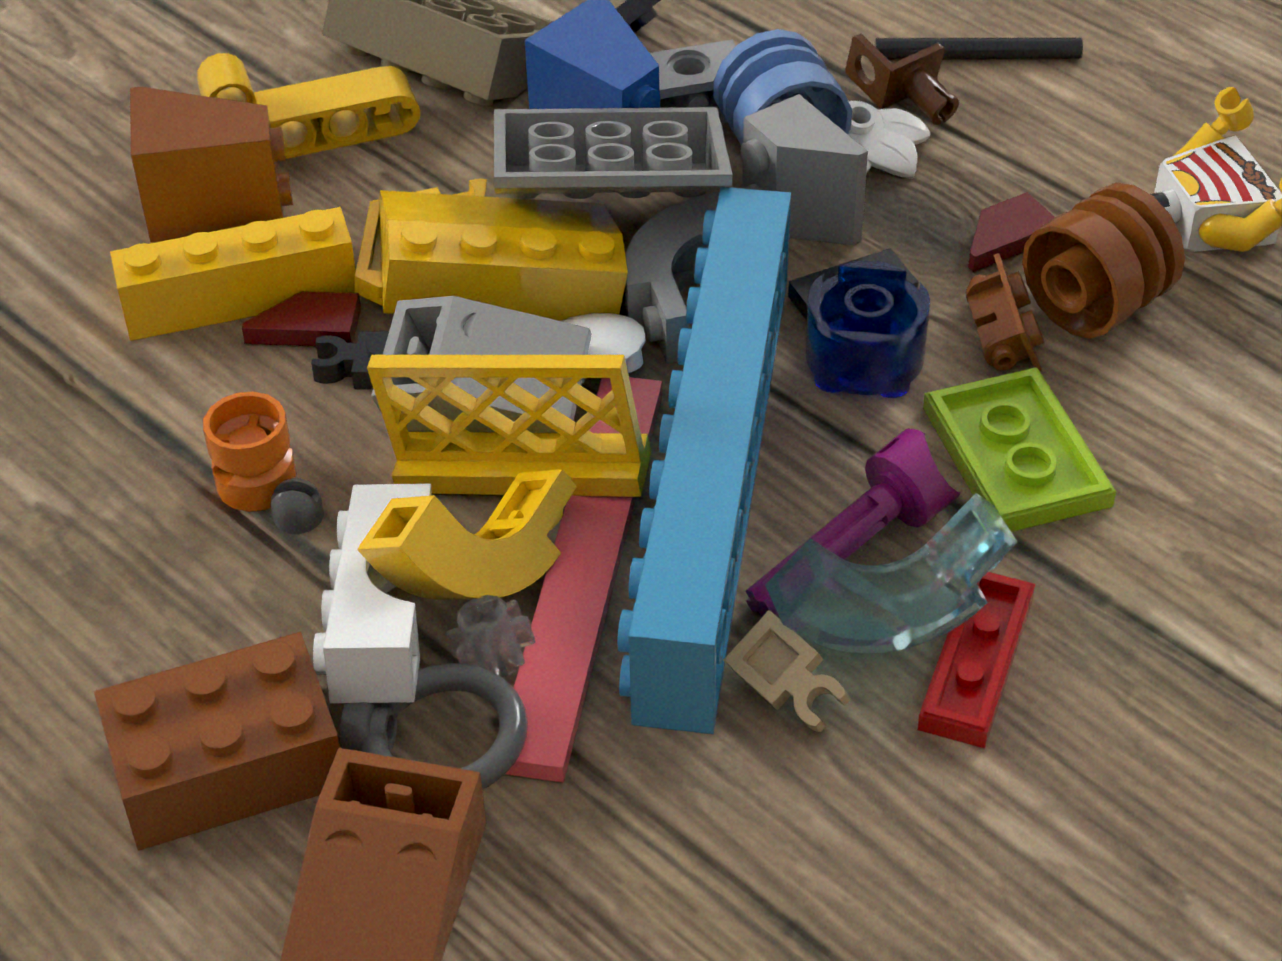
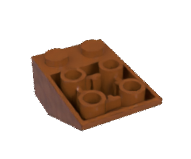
M338 748L315 806L280 961H442L486 827L481 773Z

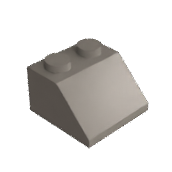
M800 94L744 117L743 144L740 150L743 160L742 189L791 192L789 238L854 245L861 242L868 151Z

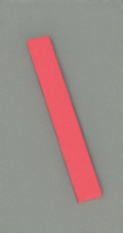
M629 377L640 432L648 434L649 442L651 443L662 400V381ZM601 378L597 396L603 399L612 391L610 378ZM601 420L589 429L592 433H620ZM572 495L565 505L554 543L561 554L546 572L513 687L523 701L527 713L528 728L526 741L518 759L505 773L506 775L564 783L637 497Z

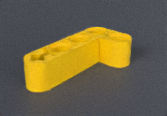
M228 53L214 54L206 58L197 70L200 96L266 105L271 128L282 127L286 159L398 136L409 132L420 119L421 111L405 73L393 66H381L253 92L243 62L235 55Z

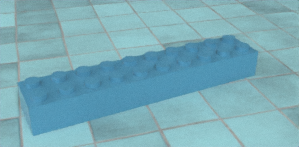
M720 187L716 210L705 211L703 245H708V248L698 247L694 277L695 284L701 285L700 288H689L686 323L692 324V328H681L678 342V365H684L683 371L672 370L668 404L669 408H675L674 415L663 414L660 427L659 452L666 453L664 461L654 460L651 468L649 497L652 500H656L654 509L643 508L641 516L639 547L645 548L646 553L643 558L634 557L631 563L628 593L629 599H636V602L634 603L633 610H622L618 628V652L629 653V655H624L622 659L619 695L631 698V725L714 734L725 668L723 659L727 656L788 284L791 192Z

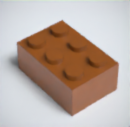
M301 631L94 691L122 802L138 851L319 796L337 750L340 748L338 735Z

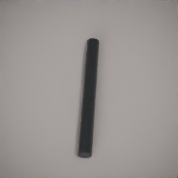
M875 38V47L887 59H904L937 43H940L945 48L943 59L1082 58L1083 53L1082 38Z

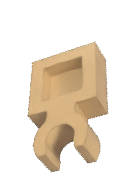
M770 610L766 612L723 659L737 675L776 710L792 696L794 698V708L799 718L810 729L817 732H822L826 726L812 712V703L816 697L821 694H830L844 706L850 701L849 695L835 678L824 674H811L823 661V658Z

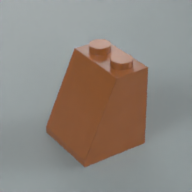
M148 87L130 88L131 159L151 243L187 237L197 232H213L244 226L254 221L284 218L283 206L293 205L289 172L278 173L277 162L286 161L282 127L271 128L266 105Z

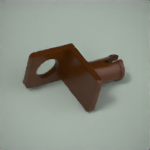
M858 34L853 36L845 68L846 75L880 109L910 98L929 117L934 125H940L941 121H948L959 106L958 98L937 81L945 48L940 43L892 64L864 35ZM862 55L866 56L873 65L875 72L874 81L868 79L862 69Z

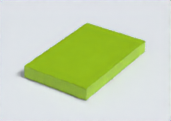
M1037 367L924 394L923 409L996 536L1114 506L1116 490Z

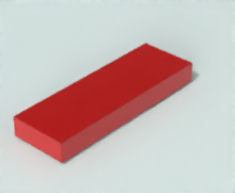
M970 568L919 713L918 731L985 749L1033 601L1035 583Z

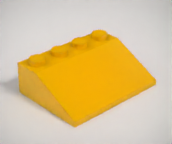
M380 190L379 212L383 313L394 314L397 301L446 296H457L558 321L592 313H620L628 275L624 243L621 231L602 203L522 200L502 197Z

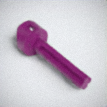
M908 428L867 459L865 473L871 488L745 591L749 597L746 602L753 612H759L761 617H763L770 610L778 616L896 517L908 526L921 527L959 497L961 492L953 489L940 474L928 448L925 433Z

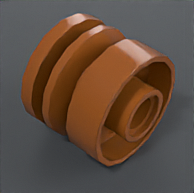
M1116 182L1100 188L1092 193L1089 198L1077 203L1071 211L1058 215L1035 230L1025 243L1022 264L1026 283L1037 305L1051 321L1072 335L1091 339L1107 334L1129 319L1137 309L1146 307L1156 297L1168 292L1182 277L1185 253L1182 236L1172 216L1159 201L1135 185Z

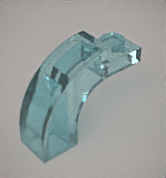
M975 493L930 541L918 551L901 560L883 565H859L840 558L810 538L765 586L783 625L816 644L838 651L860 654L898 651L926 643L946 634L964 623L985 606L988 601L977 583L1002 561L1004 555L1017 541L995 506Z

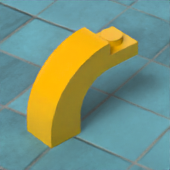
M563 469L518 473L488 521L476 534L466 530L435 495L393 498L357 550L386 580L396 587L422 598L461 600L494 599L509 596L532 585L542 577L561 554L559 549L547 537V534L561 520L563 508L577 486Z

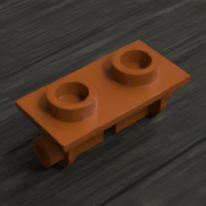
M995 254L994 258L998 271L990 275H977L973 277L965 292L974 321L978 327L977 331L985 361L989 365L994 366L995 369L1005 371L1011 369L1016 362L1030 357L1034 368L1037 367L1041 371L1035 347L1045 342L1033 311L1029 310L1024 313L1022 311V307L1031 304L1028 291L1020 272L1008 274L1000 254Z

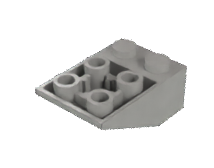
M457 296L397 301L383 355H587L592 333L587 327ZM391 377L395 386L415 398L426 389L409 377ZM454 378L451 381L475 398H478L488 389L472 378ZM518 378L513 382L537 398H541L550 389L535 378ZM373 389L371 397H372V399L374 400L375 404L377 405L378 409L380 410V407H379V404H378V401H377V398H376V395H375V392H374V389ZM436 396L427 405L452 421L463 412L439 396ZM501 396L489 405L512 421H516L525 412ZM562 396L551 407L574 421L577 405ZM412 419L406 425L408 432H434L415 419ZM476 419L465 428L469 432H495ZM536 420L526 429L531 433L556 432L539 420Z

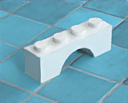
M431 484L353 485L349 510L338 512L337 541L339 549L331 550L329 563L330 584L334 590H324L322 595V625L326 633H316L313 645L314 670L316 675H326L330 703H396L415 701L420 662L415 603L387 595L386 593L396 586L375 570L359 553L357 548L391 499L432 495Z

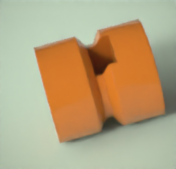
M252 391L229 395L220 399L209 408L203 418V432L208 454L212 459L211 468L216 490L221 500L233 509L247 512L263 511L271 508V497L276 486L284 480L297 477L293 450L290 448L287 417L283 406L278 400L268 394Z

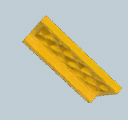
M371 355L367 370L396 457V463L391 475L394 484H431L432 494L505 495L518 473L563 469L577 486L572 494L574 496L641 497L652 451L648 434L640 432L624 355ZM391 377H409L426 389L415 398L395 386ZM454 378H472L488 389L478 398H475L451 381ZM518 378H535L550 389L541 398H537L513 382ZM582 378H610L612 391L601 399L577 382ZM436 396H439L463 412L452 421L427 405ZM501 396L525 412L516 421H512L489 405ZM564 396L587 411V413L575 422L551 406ZM412 419H415L434 432H408L406 425ZM476 419L495 432H469L465 428ZM536 420H539L558 433H531L526 429ZM601 420L620 433H592L589 429Z

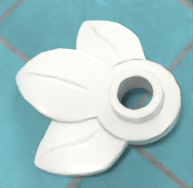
M849 101L852 108V122L848 135L868 151L866 174L872 166L900 177L913 178L917 167L915 144L929 139L930 131L918 117L897 108L877 110L872 105L862 101Z

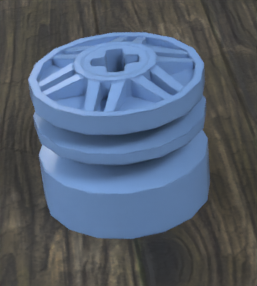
M776 29L757 33L736 45L721 62L714 78V100L732 132L736 135L740 145L743 144L744 117L798 94L845 133L848 134L851 129L852 108L845 93L834 76L828 72L824 61L818 56L812 43L797 32Z

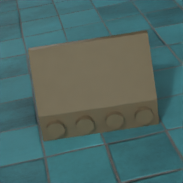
M329 0L322 35L341 42L340 49L344 52L358 56H370L372 54L382 58L381 66H393L399 68L402 72L415 71L422 74L421 81L427 85L443 89H451L453 86L464 91V99L476 104L490 106L494 105L495 99L517 97L528 88L525 39L554 21L497 0Z

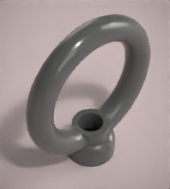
M454 663L439 664L419 669L415 701L439 692L462 691L482 697L497 711L500 727L495 742L481 758L461 768L481 773L482 790L491 786L513 766L526 741L528 728L527 713L519 694L504 678L478 666ZM413 702L345 703L340 723L341 747L393 757L390 750L393 748L396 738V717Z

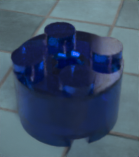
M878 261L849 262L838 266L837 275L823 281L822 274L813 282L808 294L805 356L807 364L814 374L815 384L819 389L829 393L842 391L856 395H882L887 398H898L904 396L909 391L910 383L919 375L923 368L926 352L930 297L927 289L921 282L918 289L906 280L907 271L898 266Z

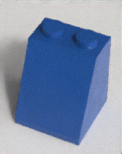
M586 0L525 39L529 109L660 108L659 64L609 0Z

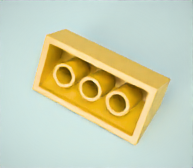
M341 207L311 210L300 215L269 221H254L244 226L213 232H197L187 237L151 244L141 243L129 248L110 251L117 290L130 341L253 317L301 291L355 293L356 268L353 247Z

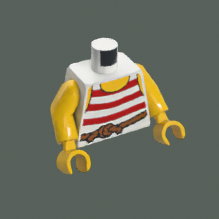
M1228 87L1216 96L1214 104L1219 117L1211 125L1206 122L1180 150L1160 164L1155 192L1150 194L1172 216L1182 236L1183 248L1191 252L1218 249L1245 252L1255 246L1275 244L1279 228L1282 227V179L1279 183V191L1237 136L1223 137L1228 130L1241 131L1249 127L1253 122L1254 111L1249 99L1246 98L1240 103L1241 97L1235 87Z

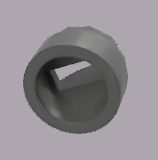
M295 477L284 480L276 486L271 497V511L274 524L278 529L289 534H302L313 530L321 523L324 517L321 495L316 486L310 481Z

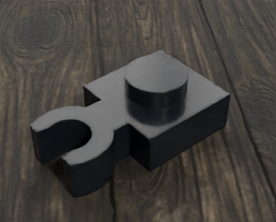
M359 331L357 343H347L337 336H321L316 338L318 358L311 361L314 381L330 384L339 382L346 377H352L354 389H373L367 366L371 355H383L389 331Z

